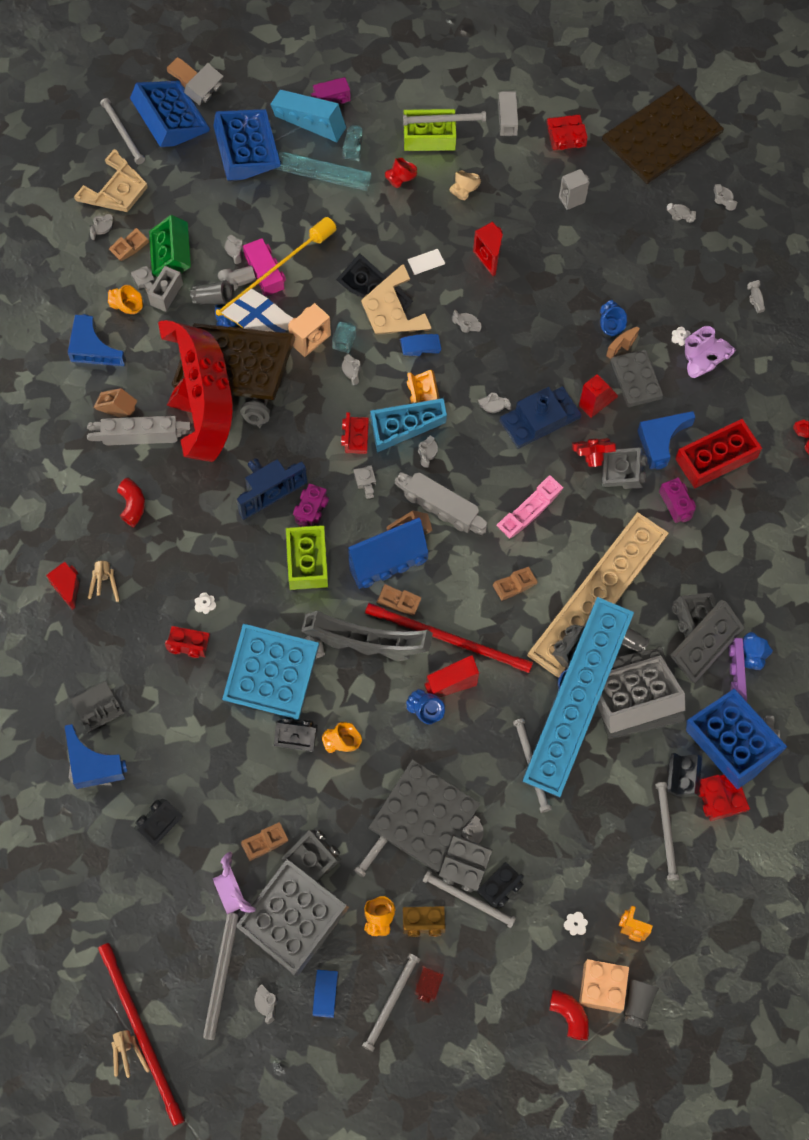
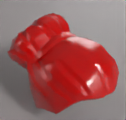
M402 157L395 158L392 169L385 172V177L393 187L399 188L403 182L410 181L417 176V167L405 161Z

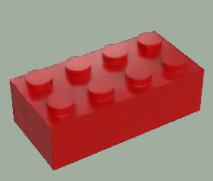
M740 419L680 448L675 460L695 489L757 459L762 447L744 420Z

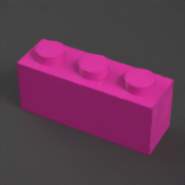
M262 238L243 245L244 256L249 266L253 268L256 280L278 264L276 258L271 256L272 252L269 244H265ZM277 268L259 283L265 297L284 290V282L286 281L284 273L282 271L279 272Z

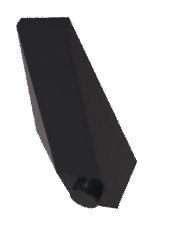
M359 253L336 281L350 293L364 298L387 277ZM397 286L393 287L403 311H405L413 301Z

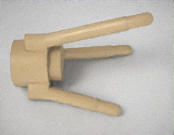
M97 561L95 563L88 599L92 598L96 579H98L97 595L100 596L102 580H107L110 577L115 600L119 602L114 570L110 569L109 562Z
M129 1030L113 1034L114 1076H118V1052H121L126 1077H130L126 1051L131 1049V1045L145 1071L149 1072L150 1069L136 1043L135 1036H130Z

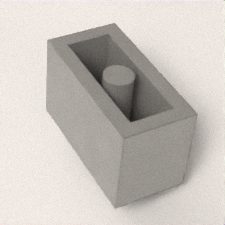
M207 63L186 84L184 93L200 106L203 102L209 101L214 90L217 92L222 87L223 75Z
M581 169L562 176L559 198L566 210L581 205L586 201L590 181Z
M164 266L148 292L151 306L165 312L168 310L183 285L181 272Z

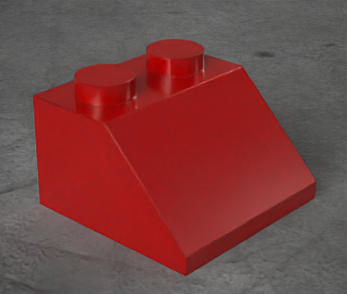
M493 221L475 231L473 252L492 276L496 275L503 236L501 228L496 226Z

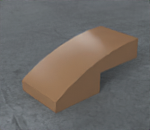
M178 57L167 67V72L179 79L183 87H186V84L197 74L193 68Z
M136 228L125 239L120 237L109 250L120 261H123L141 250L150 241Z
M632 328L617 337L608 347L606 356L610 359L615 357L621 347L629 350L637 339L640 328Z
M526 567L513 572L509 577L495 581L493 587L501 601L533 587L538 582L530 568Z
M384 584L376 603L402 613L415 615L421 597L406 590L399 591Z
M279 822L261 830L259 834L242 840L241 845L249 861H252L288 842V838Z

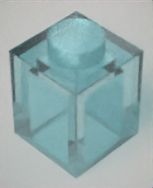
M339 322L332 338V349L350 354L356 338V326L350 323Z

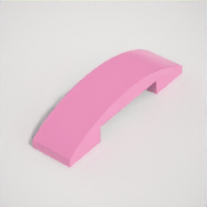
M549 475L528 499L512 514L509 513L496 526L509 539L514 537L551 504L563 490V487Z

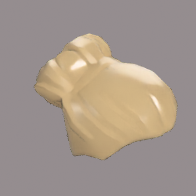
M463 170L457 171L455 173V184L449 190L458 199L466 200L469 193L479 187L481 183L480 176L475 173H466Z

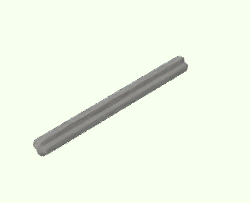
M229 913L226 918L203 1038L206 1040H214L237 928L236 925L239 918L236 913Z

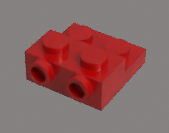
M581 115L547 118L546 123L553 150L586 146L588 137L585 125L582 124Z
M718 774L700 779L699 797H702L704 802L703 811L706 817L709 816L710 822L750 810L742 787L737 790L725 775L719 776Z

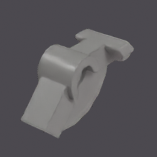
M715 184V203L725 205L729 211L734 210L738 202L733 200V193L728 188L722 187L721 184Z
M673 203L667 205V211L672 215L673 220L686 219V222L691 223L696 219V211H690L687 206L674 205Z
M111 214L94 217V224L90 227V237L92 240H95L96 235L105 234L110 231L113 224Z
M231 234L227 237L225 250L233 258L234 263L239 264L242 262L243 242Z
M760 280L750 282L747 285V289H751L749 300L754 305L757 314L765 310L763 297L758 288L760 287Z
M454 310L452 321L460 326L462 332H480L481 322L475 316L468 313L459 314L457 310Z
M347 354L342 363V371L345 376L351 378L352 385H357L359 383L361 364L359 360Z
M490 393L487 397L478 400L480 408L490 413L499 412L504 408L511 410L509 399L498 397L496 393Z
M431 435L425 441L420 442L418 447L421 465L424 468L429 467V461L435 458L438 452L435 438Z
M475 815L471 818L468 825L463 828L462 836L479 844L483 838V827L480 819Z
M261 984L257 988L254 998L255 1007L259 1013L266 1016L265 1022L270 1024L275 1020V1006L278 1001L276 996Z

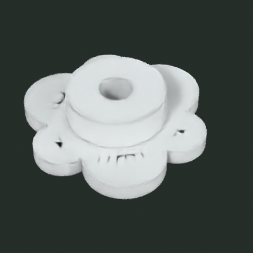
M678 327L677 330L672 331L671 340L673 343L683 346L686 338L691 333L688 330L685 331L683 327Z
M201 593L195 599V610L197 612L203 611L204 614L216 608L214 596Z
M576 912L574 915L568 914L567 920L564 922V928L568 931L570 930V934L573 936L576 934L583 935L586 932L585 926H587L588 921L583 919L581 912Z

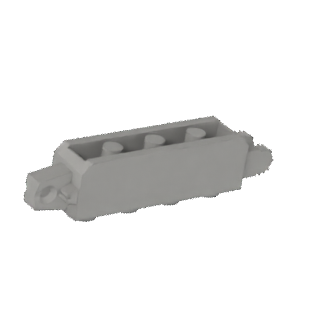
M176 416L101 419V422L88 423V430L100 432L88 433L87 439L89 441H102L105 445L175 443L181 435L191 434V423L181 422V420L176 419Z
M400 472L395 479V484L404 491V496L411 503L421 505L425 511L436 514L444 522L448 521L459 531L468 533L471 530L479 535L486 533L487 522L478 516V506L421 473H416L411 477Z

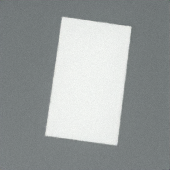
M438 249L407 259L414 275L445 264Z

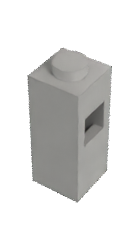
M516 91L499 92L500 136H517Z

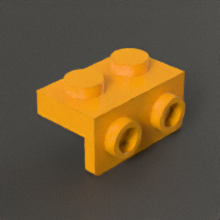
M432 370L416 376L411 372L407 374V386L412 394L410 396L411 403L440 399L435 374Z
M631 906L621 916L619 926L622 929L620 933L628 935L629 939L636 942L645 941L651 934L653 926L633 919L636 907Z

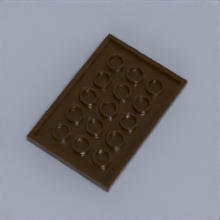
M678 85L602 136V140L648 184L722 134L724 128Z
M193 324V327L209 332L218 342L226 365L231 395L275 400L295 341L294 334ZM181 359L172 381L173 388L185 378Z

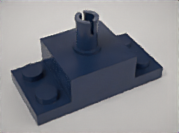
M563 386L554 391L547 387L518 401L516 409L501 416L499 421L517 449L580 419L582 414Z
M257 458L253 459L255 463L251 460L248 463V467L253 473L245 477L247 491L237 498L241 518L243 520L247 519L307 484L306 467L303 462L292 464L285 470L278 459L262 467Z

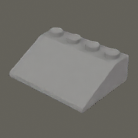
M660 655L611 670L597 706L609 732L614 733L685 711V693Z

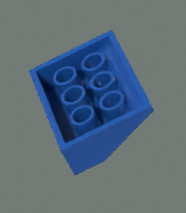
M180 81L138 82L135 84L130 96L131 101L160 147L179 145L210 130L191 98L184 93L185 89Z
M266 109L216 112L213 126L227 180H244L280 167L281 164Z
M420 517L348 547L349 570L358 589L368 588L374 582L387 580L395 573L406 572L409 567L414 565L420 566L428 560V548Z
M735 689L687 720V733L737 790L754 779L787 748L783 741Z

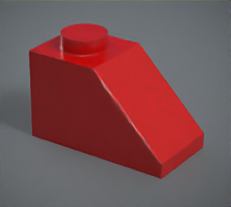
M63 562L48 573L46 577L73 610L76 606L79 580L77 578L79 573L72 565L69 567L66 562Z

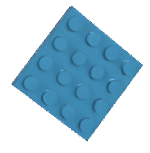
M243 624L222 700L299 720L320 643Z

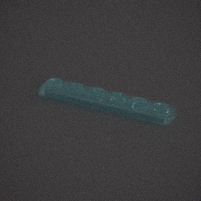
M277 151L281 164L280 167L275 168L277 170L367 191L371 180L370 172Z

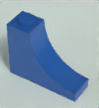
M86 314L75 315L68 348L70 361L125 366L124 352L108 347L96 336V325L93 316Z
M693 411L640 422L637 431L644 453L647 455L650 469H662L668 466L671 458L669 443L679 431L693 425L695 420Z
M73 724L65 726L72 779L76 789L125 779L124 773L128 772L126 760H122L119 754L103 755L88 749L78 739Z

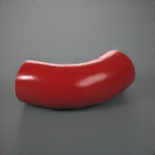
M125 478L117 489V493L126 500V507L120 514V517L129 526L134 528L144 514L145 498L142 489L130 478Z
M553 989L549 1011L557 1012L566 1019L568 1024L567 1037L588 1041L589 1020L583 1006L573 996Z

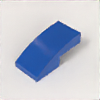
M438 334L413 335L400 339L403 355L420 356L422 353L439 354L442 350Z
M317 970L313 1016L334 1018L338 971Z

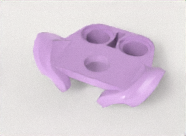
M711 326L700 328L685 340V356L689 361L687 365L688 374L690 377L696 378L716 368L717 364L725 359L728 360L735 353L736 349L724 339H716L715 330ZM709 355H715L717 359L714 361H710L707 359V357Z
M228 852L220 862L223 865L222 868H224L223 873L212 878L226 913L229 914L238 909L248 913L255 912L256 908L251 906L242 896L231 869L233 853Z

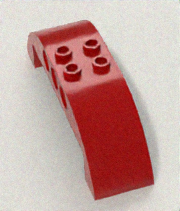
M160 321L158 325L161 339L178 343L195 427L194 432L181 439L183 455L186 458L213 462L219 456L226 443L233 413L232 396L223 353L218 342L209 332L174 321Z

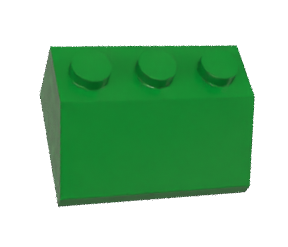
M170 215L149 231L152 276L154 277L159 276L164 266L181 272V274L191 267L188 222Z

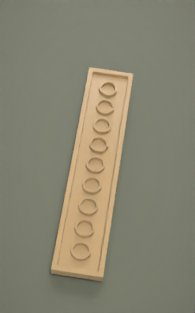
M637 512L528 652L527 656L559 678L561 673L567 668L562 667L552 653L555 650L554 645L565 637V630L573 624L585 627L597 597L616 604L669 533Z

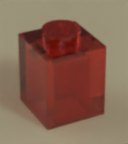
M423 968L415 990V995L418 996L417 999L425 1003L435 1002L444 975Z

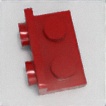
M346 412V419H342V430H345V435L341 437V446H345V453L367 454L369 418L350 417V412Z
M172 626L165 646L172 654L185 653L193 658L205 657L210 633Z

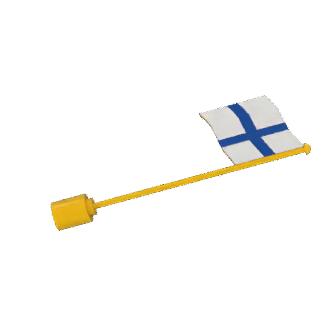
M324 217L309 230L310 238L224 307L220 310L217 309L216 315H223L244 329L286 332L293 317L286 314L271 300L252 288L311 241L322 243L336 232L335 223L329 217Z

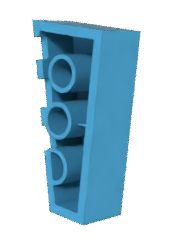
M279 90L270 104L275 117L334 142H338L346 129L338 103Z
M444 399L370 411L377 453L445 424L447 413Z

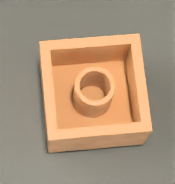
M315 303L311 307L305 308L302 314L297 318H293L288 325L289 333L295 336L293 347L304 357L331 336L330 316Z
M587 959L584 963L579 1003L584 1007L621 1013L625 1005L629 967Z

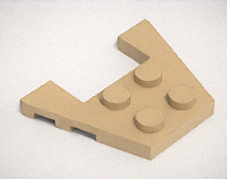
M114 149L105 159L107 165L115 168L117 172L99 193L83 185L74 196L77 202L128 212L148 188L147 183Z
M404 264L361 300L375 335L431 330L426 314L407 320L393 288L410 281Z

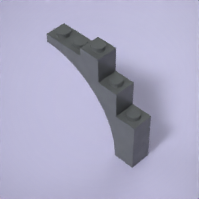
M319 611L306 613L301 632L336 649L351 647L365 655L380 653L396 662L408 660L410 655L428 652L433 635L428 630L399 632L363 627L333 618Z

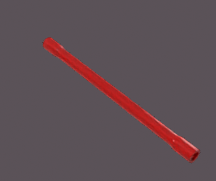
M371 603L367 605L365 614L390 621L414 631L428 630L433 633L432 637L511 665L513 668L527 673L531 670L533 662L503 653L390 612L380 606Z
M110 943L103 944L98 947L99 953L109 971L148 1063L172 1126L175 1127L183 1123L185 1119L165 1078L117 965Z

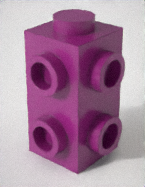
M345 77L313 85L311 97L338 104L351 101L350 88Z
M679 477L662 483L659 493L674 522L689 521L694 514L696 505L694 500L689 498L686 485L681 483Z
M309 483L307 489H303L301 493L300 505H296L293 512L295 521L300 527L319 524L322 517L321 510L323 507L326 508L329 501L327 489Z

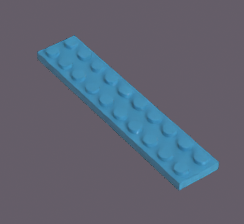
M596 598L522 782L554 796H561L634 612L602 598Z

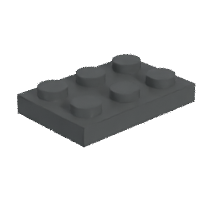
M646 349L611 358V364L627 407L663 398V393Z

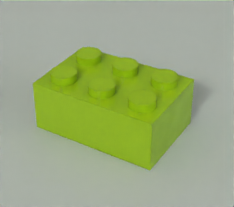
M455 109L404 110L403 115H407V117L455 114ZM456 121L413 123L403 126L404 151L455 150Z
M324 526L286 528L290 590L328 587Z

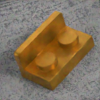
M444 906L403 907V934H408V937H419L420 933H429V936L436 937L441 936V933H445Z

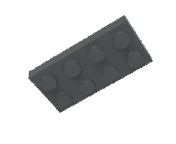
M720 600L670 656L688 680L695 683L745 627L727 602Z

